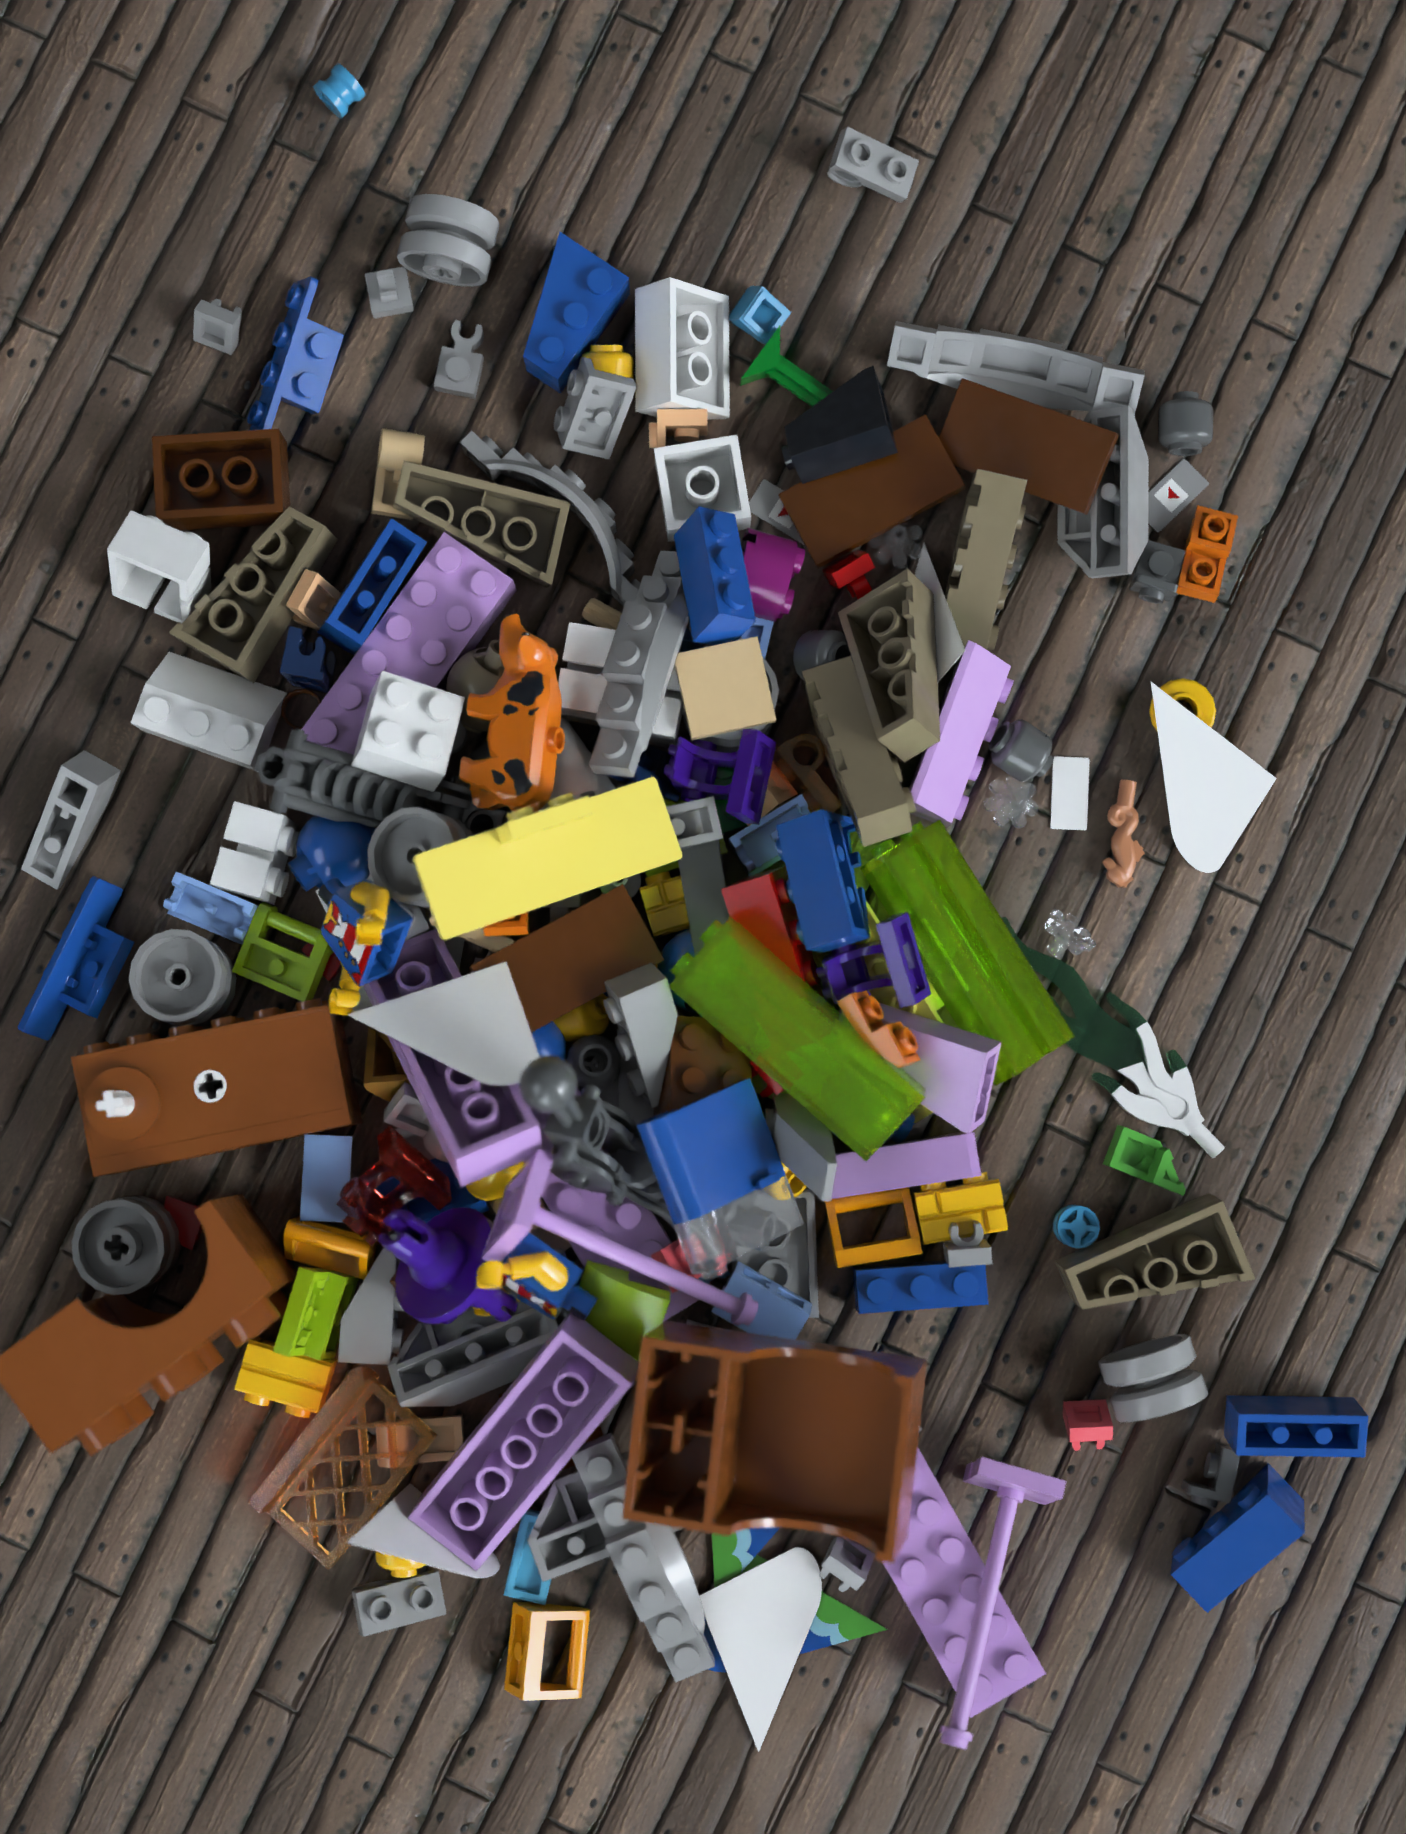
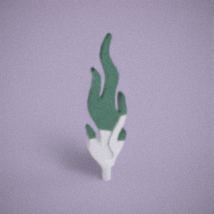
M1002 917L1000 920L1001 931L1006 945L1015 958L1055 984L1072 1007L1075 1018L1063 1013L1057 1002L1042 985L1027 979H1023L1019 983L1022 988L1035 996L1058 1037L1071 1050L1084 1058L1111 1068L1128 1078L1135 1085L1138 1095L1128 1091L1114 1078L1099 1072L1091 1075L1092 1080L1104 1087L1131 1116L1149 1124L1176 1130L1184 1136L1190 1135L1212 1159L1219 1155L1225 1147L1202 1124L1204 1118L1197 1106L1193 1081L1181 1056L1175 1050L1167 1052L1171 1071L1169 1076L1165 1070L1156 1037L1149 1023L1136 1009L1123 1002L1115 994L1109 992L1105 995L1107 1002L1128 1021L1129 1028L1114 1020L1096 1003L1085 982L1072 966L1027 947L1017 937L1008 919Z

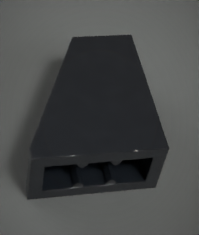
M874 366L862 370L786 425L784 428L787 444L781 446L788 470L796 469L802 484L898 453L885 394Z

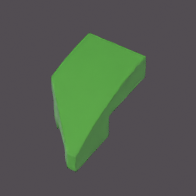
M1117 1125L1103 1165L1182 1196L1185 1194V1186L1183 1182L1179 1181L1171 1160L1174 1158L1170 1149L1163 1147L1161 1142Z

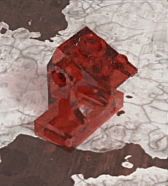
M391 1126L377 1136L380 1160L359 1178L354 1177L343 1186L340 1192L341 1199L336 1204L347 1213V1216L342 1221L361 1238L367 1231L369 1232L364 1240L371 1246L379 1240L378 1235L386 1234L388 1236V1233L393 1230L382 1222L386 1216L395 1210L401 1209L410 1200L424 1197L438 1210H441L452 1200L449 1177ZM394 1176L401 1183L384 1197L376 1188L386 1179Z

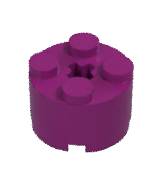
M747 528L742 540L747 541L743 557L755 617L774 621L773 623H775L777 618L782 619L783 615H788L795 590L789 589V584L794 574H799L805 549L797 547V541Z

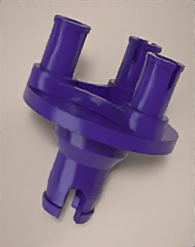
M458 1207L446 1210L426 1223L420 1218L415 1217L412 1212L399 1209L391 1212L382 1221L397 1233V1239L395 1240L386 1234H380L378 1238L387 1251H391L400 1259L396 1272L395 1290L398 1302L407 1314L423 1323L450 1324L458 1315L472 1306L484 1309L500 1322H505L512 1318L510 1314L501 1308L506 1306L515 1313L518 1303L514 1296L502 1289H482L476 1285L477 1270L483 1263L487 1262L482 1259L493 1227V1223L485 1215L472 1208Z

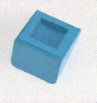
M750 286L729 314V321L766 345L779 326L780 328L782 327L791 312L763 286Z

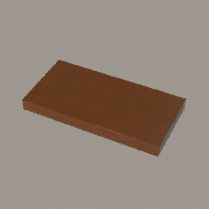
M962 378L939 439L955 467L973 474L976 473L977 469L1026 479L1025 493L1087 515L1119 434Z
M926 414L893 432L898 453L804 484L800 482L778 494L817 569L965 490L962 478Z
M622 884L471 965L470 969L473 973L507 962L532 1033L607 992L604 982L649 963L656 965L663 961L664 958L625 886Z

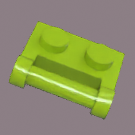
M262 902L254 913L232 972L299 1001L312 1000L333 950L322 936L320 929L279 913L276 906ZM274 928L314 945L310 957L266 939L268 929Z

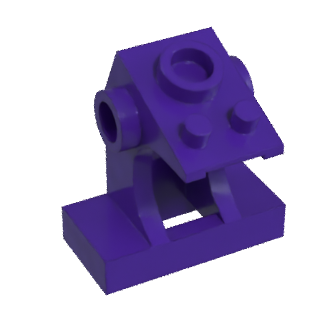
M743 729L738 751L726 753L717 752V745L712 742L693 740L690 743L683 737H679L677 745L670 744L668 754L671 756L669 764L665 765L664 775L671 780L676 793L681 794V800L690 802L714 796L716 800L728 801L726 812L743 823L759 825L776 742L759 730ZM718 767L735 768L730 785H714Z
M908 912L892 915L876 924L880 940L860 945L852 943L825 954L822 962L823 966L816 968L818 978L821 979L824 988L822 989L824 999L833 998L834 1004H838L837 1001L851 993L867 991L869 996H871L869 991L871 989L892 986L894 987L899 1007L902 1008L916 1005L931 995ZM883 953L889 973L870 977L864 956Z

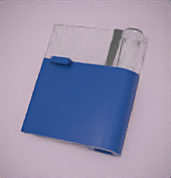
M750 1078L743 1079L684 1107L652 1116L636 1124L692 1274L701 1273L702 1279L716 1277L727 1271L726 1263L804 1224Z

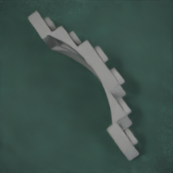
M899 321L895 323L887 363L888 367L913 371L919 377L958 389L961 379L964 378L1045 408L1089 412L1128 405L1132 407L1134 416L1145 376V370L1103 362V357L1064 350L1062 349V344L982 328H980L978 333L938 325V329Z
M472 430L460 441L464 454L492 481L502 474L524 481L541 489L553 498L571 502L569 510L590 530L603 549L609 571L611 595L623 607L626 601H635L641 583L636 579L631 583L627 580L635 572L634 563L631 561L634 554L618 538L614 539L613 535L617 530L613 518L616 514L602 499L597 498L593 501L583 491L586 488L584 482L572 470L568 469L564 473L556 464L549 470L544 468L530 453L526 452L522 456L514 447L501 459L500 456L503 452L499 446L487 435L480 439Z
M660 551L652 576L643 575L635 601L625 602L602 670V674L607 680V685L595 718L601 729L589 762V766L594 774L634 777L641 753L648 746L689 621L677 552Z
M612 1433L583 1444L572 1456V1459L587 1489L588 1502L606 1538L605 1546L640 1622L644 1621L658 1653L662 1652L675 1683L714 1667L715 1658L704 1636L705 1619L698 1589L688 1561L670 1526L622 1519L628 1460L622 1457Z

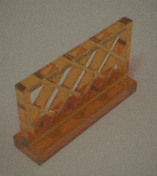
M369 1365L354 1368L349 1372L248 1501L259 1514L267 1512L328 1570L335 1566L351 1544L347 1542L373 1518L438 1436L408 1407H401L399 1405L397 1397L377 1380L380 1375ZM372 1394L385 1404L386 1421L366 1423L365 1403ZM395 1414L402 1420H395ZM357 1416V1423L349 1424ZM408 1425L422 1438L412 1450L398 1451L396 1426ZM387 1427L389 1452L369 1453L367 1428ZM358 1429L360 1454L340 1456L339 1436L344 1430ZM330 1449L331 1456L323 1457ZM406 1457L405 1460L399 1466L398 1458ZM389 1458L390 1479L386 1484H371L369 1460ZM360 1460L362 1485L343 1486L341 1462ZM318 1463H332L333 1487L314 1489L313 1469ZM304 1482L305 1489L297 1490ZM380 1490L373 1499L372 1491ZM363 1492L364 1511L359 1517L345 1518L343 1493ZM334 1494L336 1518L317 1519L315 1495ZM292 1496L306 1497L307 1520L295 1521L283 1510V1507ZM346 1524H353L347 1532ZM337 1525L338 1544L331 1553L319 1543L317 1526Z

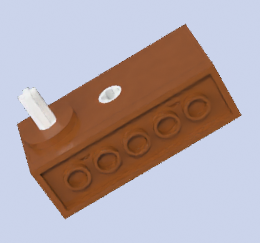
M312 999L296 1003L297 1011L286 1013V1009L274 1007L253 1012L254 1020L245 1021L244 1017L230 1016L211 1020L212 1028L203 1030V1026L185 1025L168 1029L169 1037L161 1038V1034L152 1035V1033L125 1038L127 1046L120 1047L119 1043L109 1044V1042L84 1046V1054L73 1056L71 1060L93 1177L114 1175L300 1137L305 1134H314L363 1124L342 1015L331 1014L327 1000ZM222 1080L223 1088L216 1090L215 1093L214 1085L219 1084Z

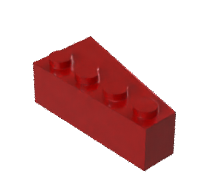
M786 865L742 878L721 889L774 1053L822 1040L832 1032L831 1025H833V1014L830 1005L823 998L820 979L816 971L817 965L814 962L812 951L806 950L805 945L800 941L797 934L796 923L799 918L796 906L789 898L786 889V881L789 879Z

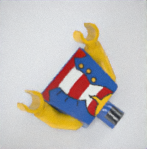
M332 878L325 882L318 891L320 898L329 907L321 928L322 936L342 965L339 982L341 989H332L329 997V1012L331 1014L348 1016V1014L352 1013L353 1007L360 1001L358 990L362 985L393 972L413 917L390 898L389 891L386 888L375 885L371 880L364 879L345 887L338 878Z
M529 1232L502 1262L490 1260L483 1263L477 1270L476 1285L478 1288L502 1289L514 1296L517 1302L522 1301L554 1320L564 1308L584 1321L598 1298L577 1286L582 1274V1270ZM473 1307L474 1313L477 1316H492L482 1308Z

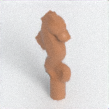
M1120 780L1117 803L1109 808L1107 814L1109 823L1117 827V830L1111 837V849L1115 862L1109 857L1105 858L1102 863L1107 869V879L1118 888H1126L1134 880L1132 875L1136 862H1139L1140 858L1145 854L1143 847L1139 845L1138 841H1133L1131 838L1139 822L1138 812L1133 807L1137 782L1131 780Z

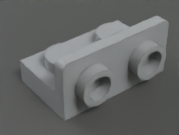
M582 357L578 369H573L570 373L567 383L568 397L564 407L559 406L554 418V430L558 433L562 449L610 459L637 388L634 379L595 370L592 360Z

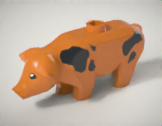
M512 614L504 618L500 626L499 655L504 666L503 675L497 681L495 687L488 693H470L467 701L466 710L468 716L490 722L487 740L491 757L482 760L462 757L459 778L470 784L472 804L479 809L496 810L508 806L512 811L532 806L534 813H537L551 797L555 780L557 754L563 751L565 745V734L563 729L560 728L562 699L555 672L558 654L556 649L548 646L544 640L524 629L521 625L519 614Z

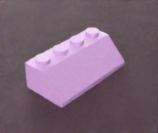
M969 640L964 646L965 652L956 662L939 707L940 741L922 752L909 786L916 807V812L910 814L947 828L953 819L961 821L969 801V797L963 795L968 779L976 781L984 758L977 756L983 740L991 742L999 719L992 717L997 702L1005 704L1014 681L1007 678L1011 668L1009 664L977 643Z

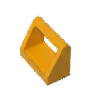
M909 1187L831 1199V1202L824 1201L835 1266L837 1268L923 1254ZM902 1203L907 1236L843 1247L836 1214Z
M300 1216L289 1220L284 1231L285 1259L337 1271L363 1280L373 1266L379 1245V1238L376 1236L320 1221H300Z
M513 1602L504 1690L521 1700L581 1698L590 1609L553 1604L542 1605L533 1602ZM546 1620H572L566 1685L540 1682Z

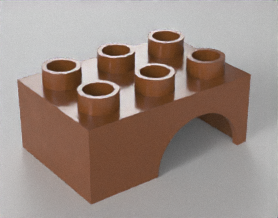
M242 1194L209 1200L194 1211L206 1235L208 1261L206 1273L197 1294L181 1312L162 1313L153 1311L137 1304L126 1294L111 1295L106 1293L100 1298L84 1303L77 1298L0 1355V1384L50 1453L78 1439L89 1456L92 1457L110 1443L112 1445L155 1414L142 1395L153 1387L161 1400L166 1402L180 1391L184 1392L221 1365L225 1359L212 1342L224 1333H226L234 1346L238 1348L248 1340L255 1339L283 1319L289 1299L282 1290L295 1281L298 1270L289 1259H285L284 1251Z
M665 1321L644 1335L641 1340L622 1519L730 1536L740 1530L764 1527L811 1530L855 1541L869 1548L875 1554V1560L894 1563L908 1537L927 1359Z

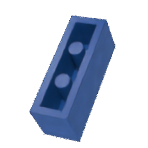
M698 506L674 534L693 642L708 645L737 641L756 621L736 517L732 513Z
M391 518L375 540L318 630V633L351 655H354L364 644L427 541Z
M943 1260L853 1267L855 1306L859 1314L989 1305L985 1265L949 1268L946 1261Z
M1226 1395L1224 1437L1235 1455L1366 1457L1369 1416L1354 1397Z

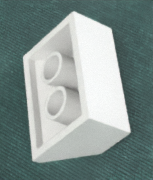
M671 277L635 289V383L637 386L635 391V412L657 417V409H707V419L730 418L729 296Z
M168 652L145 683L131 724L141 731L256 771L254 768L258 754H264L268 750L281 715L282 702L287 693L257 682L252 683L235 674Z

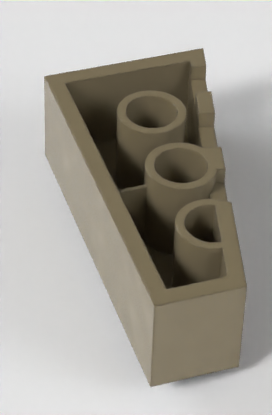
M404 461L393 508L441 533H447L469 548L548 588L553 582L571 502Z
M977 469L968 488L945 591L946 601L964 646L969 640L986 650H994L999 626L994 625L993 622L996 609L1003 610L1007 596L1008 585H1004L1003 580L1006 569H1012L1017 545L1012 544L1015 530L1021 529L1026 505L1022 504L1027 484L1026 479Z
M289 506L251 546L253 550L238 565L234 563L224 574L226 578L209 596L205 594L194 605L196 609L183 623L178 622L169 633L184 645L254 683L295 614L286 606V603L304 570L308 569L319 573L338 539L325 525Z
M907 568L838 612L877 740L904 762L940 741L934 594Z
M851 656L802 671L815 733L862 846L865 847L911 832L912 825L909 813L916 812L909 787H901L900 782L903 779L896 758H890L888 754L890 750L877 740Z
M1210 1193L1055 1260L1070 1299L1081 1309L1137 1300L1139 1297L1157 1294L1159 1296L1176 1293V1291L1197 1287L1203 1289L1220 1286V1283L1237 1280L1240 1282L1255 1280L1223 1200Z

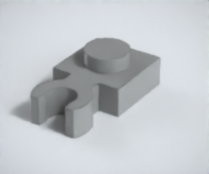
M455 320L451 327V335L455 346L454 348L442 346L433 386L435 391L476 399L484 357L483 354L473 352L481 346L484 332L482 325L477 324L474 335L471 338H463L460 336L462 331L461 321Z

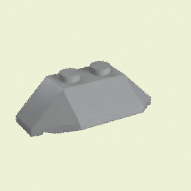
M1127 405L1089 411L1083 420L1119 434L1088 514L1085 515L1058 505V544L1083 569V572L1092 579L1132 574L1148 542L1149 458L1132 407Z
M521 1301L517 1302L518 1306L515 1313L506 1306H502L501 1309L512 1316L511 1319L505 1322L496 1320L494 1316H477L472 1306L458 1315L450 1324H428L419 1321L404 1342L397 1357H393L387 1366L399 1405L401 1407L455 1406L513 1382L558 1328L556 1319L547 1317Z
M629 1451L621 1454L626 1460L629 1459ZM578 1471L554 1480L527 1540L542 1582L610 1557L605 1546L606 1538L588 1502V1492ZM671 1527L672 1530H673V1532L682 1529V1528Z

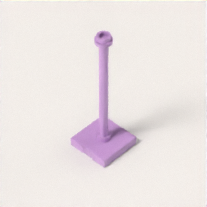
M538 1148L506 1185L482 1259L501 1262L531 1230L532 1224L732 1314L731 1322L733 1324L749 1326L754 1320L759 1304L752 1299V1295L743 1293L739 1298L540 1208L541 1195L554 1155Z
M980 1457L975 1462L966 1465L963 1482L997 1491V1497L1001 1499L949 1726L940 1725L939 1730L942 1733L941 1743L962 1749H967L968 1741H972L973 1734L966 1732L1017 1504L1023 1503V1499L1047 1505L1063 1498L1066 1485L1065 1480Z

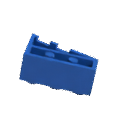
M559 232L523 354L526 371L560 394L568 383L571 371L578 369L582 354L590 352V345L596 344L630 295L629 277L562 232Z
M821 809L776 825L779 837L776 840V848L779 857L786 865L789 877L786 881V889L789 898L796 906L799 918L796 923V930L806 950L824 953L870 938L865 890L862 887L857 888L854 868L862 865L860 853H852L850 833L855 832L856 829L851 817Z
M1268 1463L1231 1499V1503H1227L1219 1512L1214 1514L1193 1538L1188 1537L1184 1539L1172 1552L1171 1576L1208 1613L1305 1533L1304 1499Z

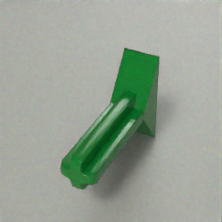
M780 326L740 381V386L765 377H770L811 407L833 392L780 355Z

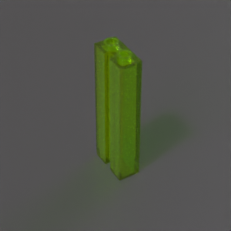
M939 819L927 827H924L920 821L912 826L911 832L900 835L903 841L895 845L892 838L872 849L870 853L873 859L860 867L889 916L908 912L926 976L959 1029L1001 1042L993 1084L996 1086L1020 1074L1075 1036L941 820Z
M729 916L723 924L715 919L699 937L705 945L697 954L692 956L687 951L672 967L670 971L676 977L668 987L862 1159L867 1161L925 1099V1088L903 1068L896 1067L875 1052L841 1013L733 917Z

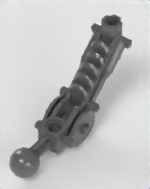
M297 728L296 731L291 730L285 750L271 746L264 754H258L254 768L260 775L261 783L274 786L269 809H272L273 813L280 815L282 812L286 813L287 808H291L333 821L356 822L377 828L385 817L401 808H424L427 799L443 804L440 814L460 820L472 831L473 835L483 833L484 827L489 820H493L494 829L509 822L506 814L510 812L503 810V807L496 810H485L473 805L470 784L460 780L457 776L452 775L450 782L441 780L434 792L352 767L351 763L354 754L307 741L308 735L304 733L305 731Z
M540 1056L528 1063L521 1073L519 1086L522 1098L528 1106L541 1113H550L543 1132L554 1145L551 1151L554 1158L550 1171L556 1177L575 1188L606 1194L605 1199L612 1206L622 1205L625 1197L661 1216L673 1229L690 1238H697L699 1243L714 1250L713 1258L720 1265L730 1264L736 1246L762 1251L765 1246L769 1245L773 1234L774 1217L770 1212L759 1210L751 1205L756 1190L697 1219L673 1225L639 1134L636 1121L620 1108L602 1101L599 1097L601 1091L595 1085H585L581 1095L577 1096L575 1071L568 1062L557 1056ZM601 1148L608 1150L609 1152L604 1153L603 1151H601Z

